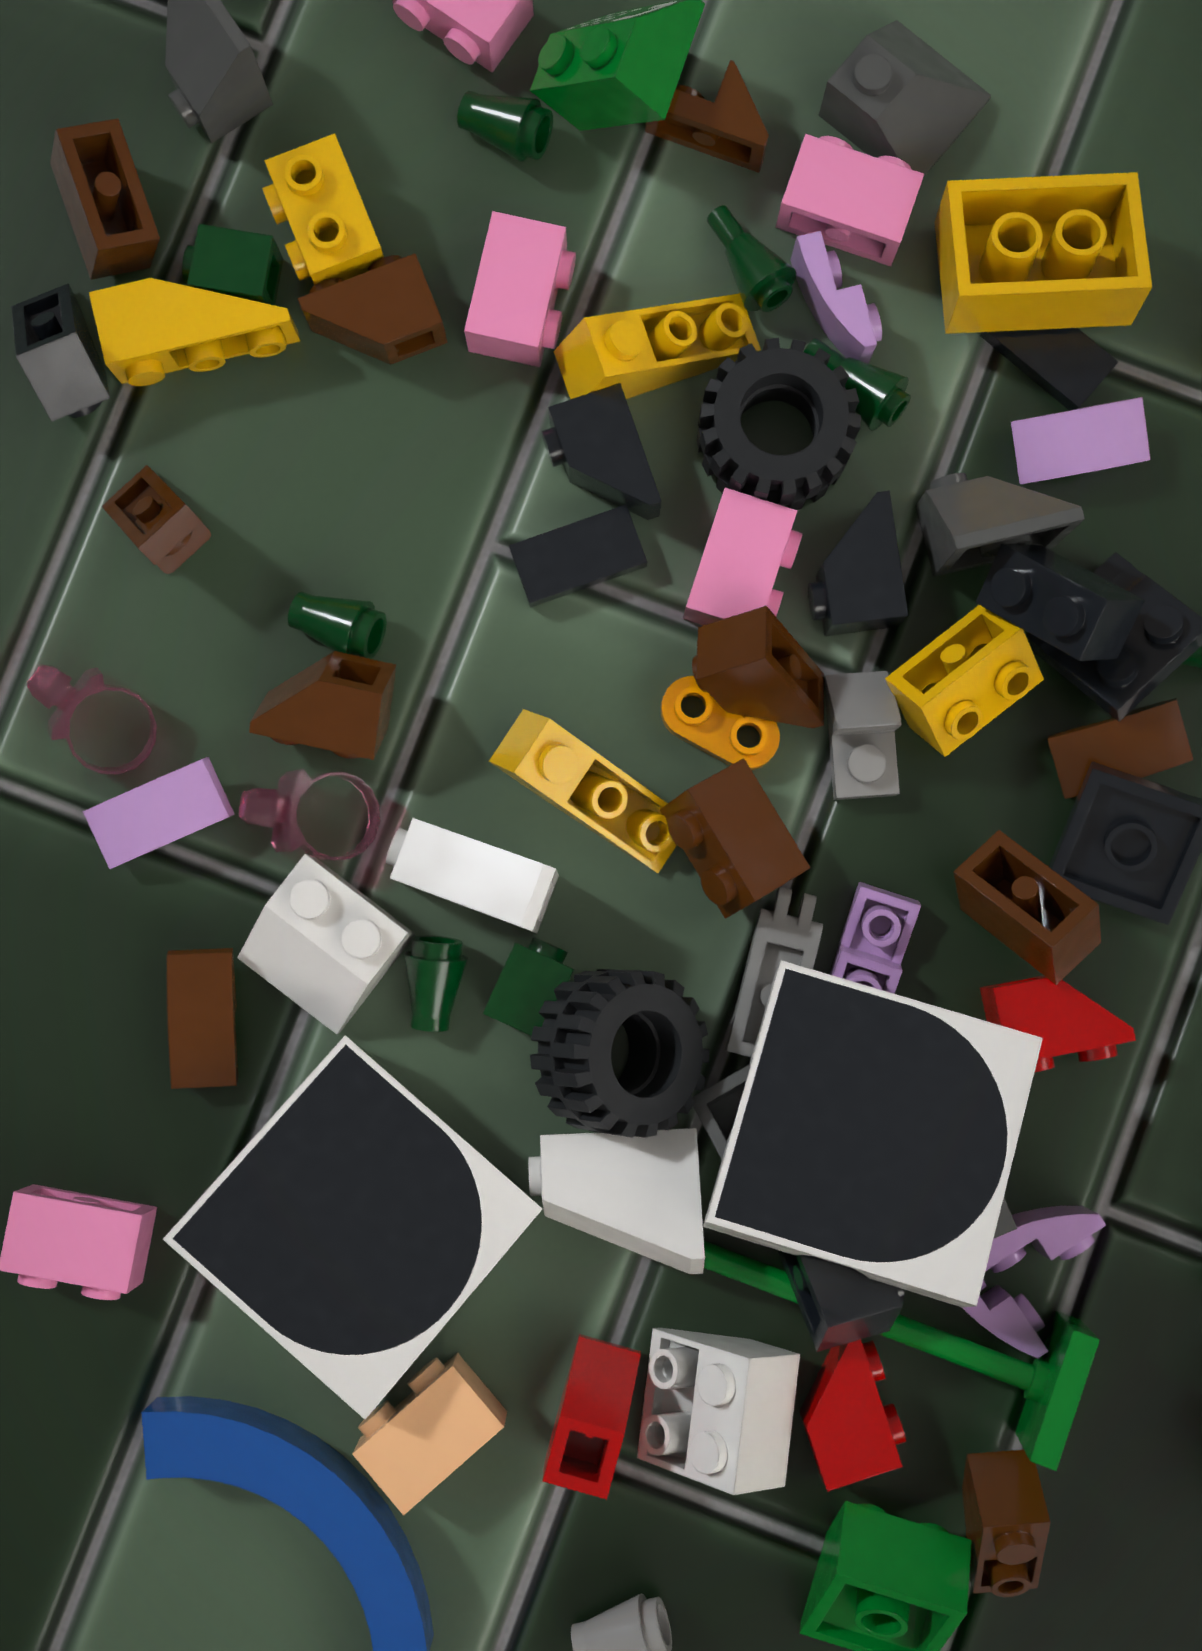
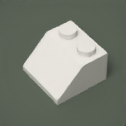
M304 854L264 906L237 958L338 1035L405 949L415 933L320 860Z

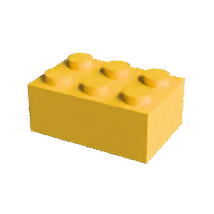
M1138 172L947 181L934 222L945 334L1132 325L1152 289Z

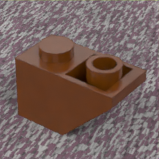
M415 253L404 258L399 255L381 258L372 263L365 273L347 280L342 278L326 279L310 289V294L297 298L312 332L390 365L448 343L442 319Z
M334 651L270 690L250 721L249 733L267 736L285 745L303 744L330 750L343 758L355 759L361 757L374 760L388 731L397 665Z
M1024 1449L967 1454L962 1493L966 1538L972 1540L970 1582L973 1593L992 1592L999 1597H1014L1025 1593L1029 1589L1038 1588L1051 1521L1036 1463L1029 1461Z

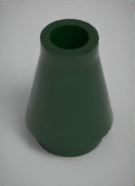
M467 91L458 108L457 124L460 129L474 133L522 162L528 157L538 160L545 153L552 134L553 113L550 109L543 108L540 100L536 98L482 95Z
M299 592L294 597L288 612L289 627L304 632L333 651L372 659L380 649L385 636L386 615L384 612L375 610V606L371 601L314 596Z
M443 936L412 937L411 951L405 952L404 956L412 1011L411 1027L413 1029L428 1032L449 1030L450 1015L468 957L462 955L463 941Z

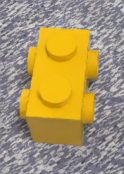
M335 133L264 160L273 184L263 187L262 190L276 224L289 221L296 240L284 245L299 281L311 277L315 286L319 282L330 278L347 280L367 272L368 267L372 263L384 258L381 246Z
M978 605L888 675L885 680L891 692L895 695L896 702L909 728L946 757L1013 703L1025 696L1044 678L1024 630Z

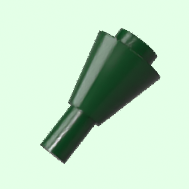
M722 205L715 208L708 215L707 223L726 248L725 253L745 309L747 311L762 310L763 312H769L778 308L792 294V285L797 275L796 270L750 233H745L727 206Z
M814 338L804 350L805 353L814 356L818 349L821 348L831 355L827 364L828 368L833 371L841 365L847 372L849 378L845 388L846 390L856 388L859 403L855 412L861 415L862 421L871 431L877 429L882 424L891 427L901 417L911 399V395L905 392L909 382L908 377L851 357L845 358L818 338Z

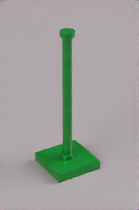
M704 1240L705 1269L798 1304L786 1271ZM1056 1311L1045 1342L1048 1352L1042 1355L1040 1360L1035 1359L1033 1364L900 1314L890 1331L878 1334L1023 1389L1026 1402L1015 1434L1029 1461L1057 1471L1100 1341L1080 1319Z

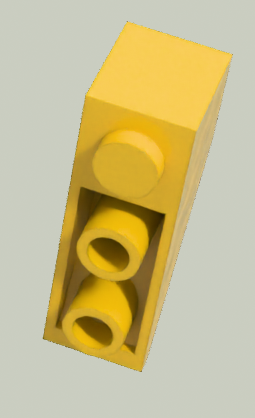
M154 278L142 279L89 292L105 365L121 384L128 382L133 386L152 385L162 381L165 378V373L187 368L195 372L211 371L222 367L226 363L225 359L246 354L258 358L270 357L283 352L286 349V345L300 342L298 329L288 308Z
M740 293L584 317L553 352L570 400L621 383L625 398L628 399L716 369L727 357L735 362L739 349L752 343L756 352H759L761 348L748 312L743 305Z
M523 709L489 760L490 763L527 789L656 873L660 872L677 846L669 834L666 818L660 812V809L668 803L550 718Z

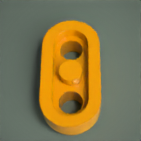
M686 676L676 680L667 688L663 696L661 717L668 731L677 738L729 766L744 758L751 770L758 769L767 764L778 749L780 732L775 721L727 713L708 692H704L699 688L694 676ZM690 696L700 698L704 703L705 712L696 718L685 715L681 709V702L685 698ZM743 726L754 727L760 735L759 744L752 748L742 746L738 742L737 731Z

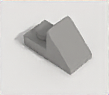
M888 671L824 676L834 800L886 797L900 794L895 730L901 726V716L895 695L891 692L885 680L889 675Z

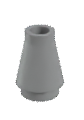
M641 1593L584 1622L572 1624L571 1627L573 1651L672 1650L670 1623L664 1603L659 1596L646 1599L645 1595Z

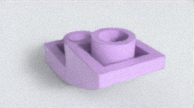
M821 231L797 236L790 261L792 267L797 272L796 280L814 318L841 354L846 358L851 357L869 364L877 346V341L882 340V325L876 305L874 303L866 304L861 284L837 290L842 287L840 262L834 250L826 251Z
M1143 397L1011 422L1020 484L1151 460Z
M209 757L198 760L83 811L109 869L235 815Z
M859 882L829 975L895 994L903 971L901 962L921 908L920 902Z
M1084 1206L1046 1207L1014 1214L1012 1217L1017 1229L993 1239L986 1271L991 1268L993 1273H998L1012 1267L1026 1255L1023 1247L1030 1242L1037 1252L1051 1261L1058 1256L1061 1260L1073 1258L1087 1250L1094 1243L1095 1239L1092 1234L1106 1226L1098 1213Z
M984 1280L982 1283L981 1290L987 1287ZM996 1285L979 1296L977 1306L963 1307L980 1325L1014 1348L1036 1358L1048 1352L1036 1333L1044 1328L1045 1325L1022 1293L1012 1298L1009 1293L999 1285Z

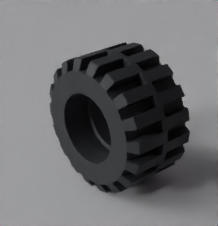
M779 338L765 339L762 351L756 352L751 343L739 349L735 362L727 357L718 367L716 379L710 378L705 389L698 421L697 446L698 452H703L702 466L707 476L716 475L718 478L716 488L722 494L726 487L779 505L787 504L788 508L799 510L802 509L805 500L810 498L813 502H816L825 495L831 484L835 485L857 443L855 438L860 430L861 415L855 414L859 403L856 388L849 390L845 388L849 378L847 372L841 365L833 371L827 367L830 354L819 348L814 356L803 352L806 342L796 339L792 340L790 349L780 348ZM782 401L796 407L807 418L812 429L813 440L808 447L794 454H770L760 450L750 442L742 429L741 416L750 407L760 402Z
M610 969L583 971L574 975V982H562L556 987L554 993L557 1001H545L539 1011V1014L545 1019L542 1027H533L531 1036L532 1041H538V1054L530 1055L531 1069L540 1070L541 1078L535 1082L540 1096L552 1097L547 1107L554 1115L566 1117V1124L578 1129L631 1138L634 1136L643 1138L656 1136L658 1129L669 1130L678 1124L677 1113L688 1114L695 1104L691 1096L693 1091H702L706 1077L700 1074L702 1063H709V1049H703L702 1038L708 1035L705 1021L696 1020L695 1015L700 1008L693 997H683L685 987L676 980H665L664 974L655 971ZM621 1024H623L628 1036L629 1055L626 1067L617 1080L612 1068L611 1050L615 1034Z

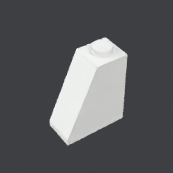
M412 818L408 831L398 828L386 857V864L394 866L390 879L536 934L559 877L556 868Z
M696 1128L657 1130L656 1136L647 1138L636 1136L631 1138L605 1133L540 1135L541 1156L529 1157L528 1160L530 1196H542L544 1215L546 1217L685 1273L703 1274L705 1252Z

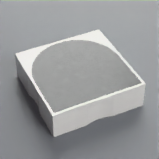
M781 960L774 977L751 1057L750 1069L734 1125L728 1137L703 1227L792 1255L815 1256L859 1271L869 1279L962 1308L977 1306L1043 1038Z
M345 1035L163 1240L362 1418L366 1419L543 1208Z

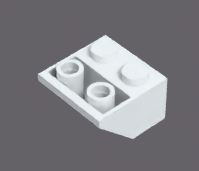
M653 1328L637 1458L732 1495L785 1487L800 1354L752 1339L668 1328Z

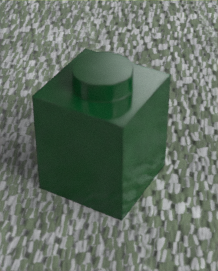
M198 224L195 245H187L184 251L182 276L183 281L190 287L275 305L284 259L272 235Z
M535 937L532 938L528 948L514 943L483 1014L532 1036L533 1027H542L545 1018L539 1014V1011L544 1002L557 1001L554 989L562 982H569L575 969L563 964L568 952Z

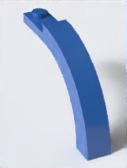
M193 1396L157 1397L141 1412L146 1480L159 1478L212 1480L245 1489L284 1508L304 1523L327 1546L342 1566L364 1610L373 1651H430L434 1631L429 1599L420 1567L408 1539L383 1498L368 1479L343 1455L316 1435L287 1419L256 1407L227 1400Z

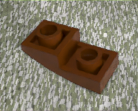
M1177 698L1132 709L1119 722L1112 717V719L1051 734L1048 737L1065 799L1078 796L1092 761L1142 778L1193 760Z
M233 948L168 950L167 1014L171 1089L237 1086L238 1060L235 1029L237 1004Z

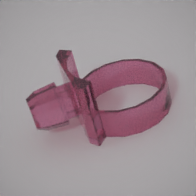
M41 664L26 685L32 696L48 709L53 705L58 707L48 720V734L51 740L66 738L70 751L82 765L100 774L119 775L136 769L149 757L156 742L157 724L151 708L136 692L121 685L104 684L103 675L97 667L85 671L75 686L69 684L72 680L71 676L54 666ZM105 690L123 691L136 697L145 706L150 719V737L144 750L131 762L118 767H99L85 761L74 750L69 738L70 719L76 706L88 695L90 696Z
M304 769L289 771L279 780L278 791L277 789L254 788L242 792L240 799L239 818L248 824L266 828L273 827L271 843L276 852H293L300 847L308 855L324 861L351 859L361 854L375 840L381 823L380 805L373 790L359 777L345 772L322 773L310 778ZM332 776L351 782L362 793L367 803L369 824L364 838L354 850L338 857L319 853L307 843L300 828L297 826L296 815L301 795L314 782L324 777Z

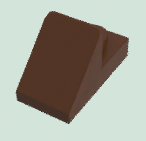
M733 60L729 62L715 102L704 99L701 93L691 87L677 85L665 120L646 122L645 127L646 133L758 173L764 161L769 137Z
M148 465L101 506L135 546L166 574L173 573L211 537L210 530Z

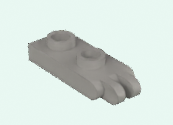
M779 887L773 910L760 909L725 1048L726 1051L752 1057L774 977L781 960L813 970L823 930L822 923L812 921L817 896L804 893L798 915L794 917L787 915L792 890Z

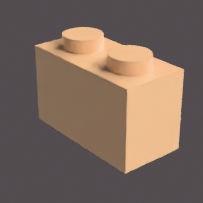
M456 1353L444 1365L437 1357L431 1360L407 1383L413 1390L410 1395L395 1408L386 1400L358 1426L363 1436L360 1437L352 1455L403 1516L505 1426L507 1410L459 1353Z

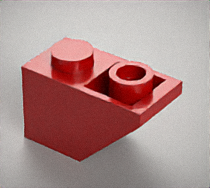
M1037 976L980 987L986 1020L988 1022L1043 1038L1035 1072L1054 1068V1056L1077 1052L1079 1062L1102 1060L1118 1055L1117 1044L1136 1041L1133 1027L1063 980L1055 985L1045 976Z
M578 1335L545 1457L542 1482L607 1500L625 1435L641 1351L585 1335Z
M860 1339L832 1347L799 1411L819 1474L827 1492L903 1467L896 1445L905 1443L906 1437L894 1404L882 1405L875 1382L886 1379L873 1340L862 1343Z

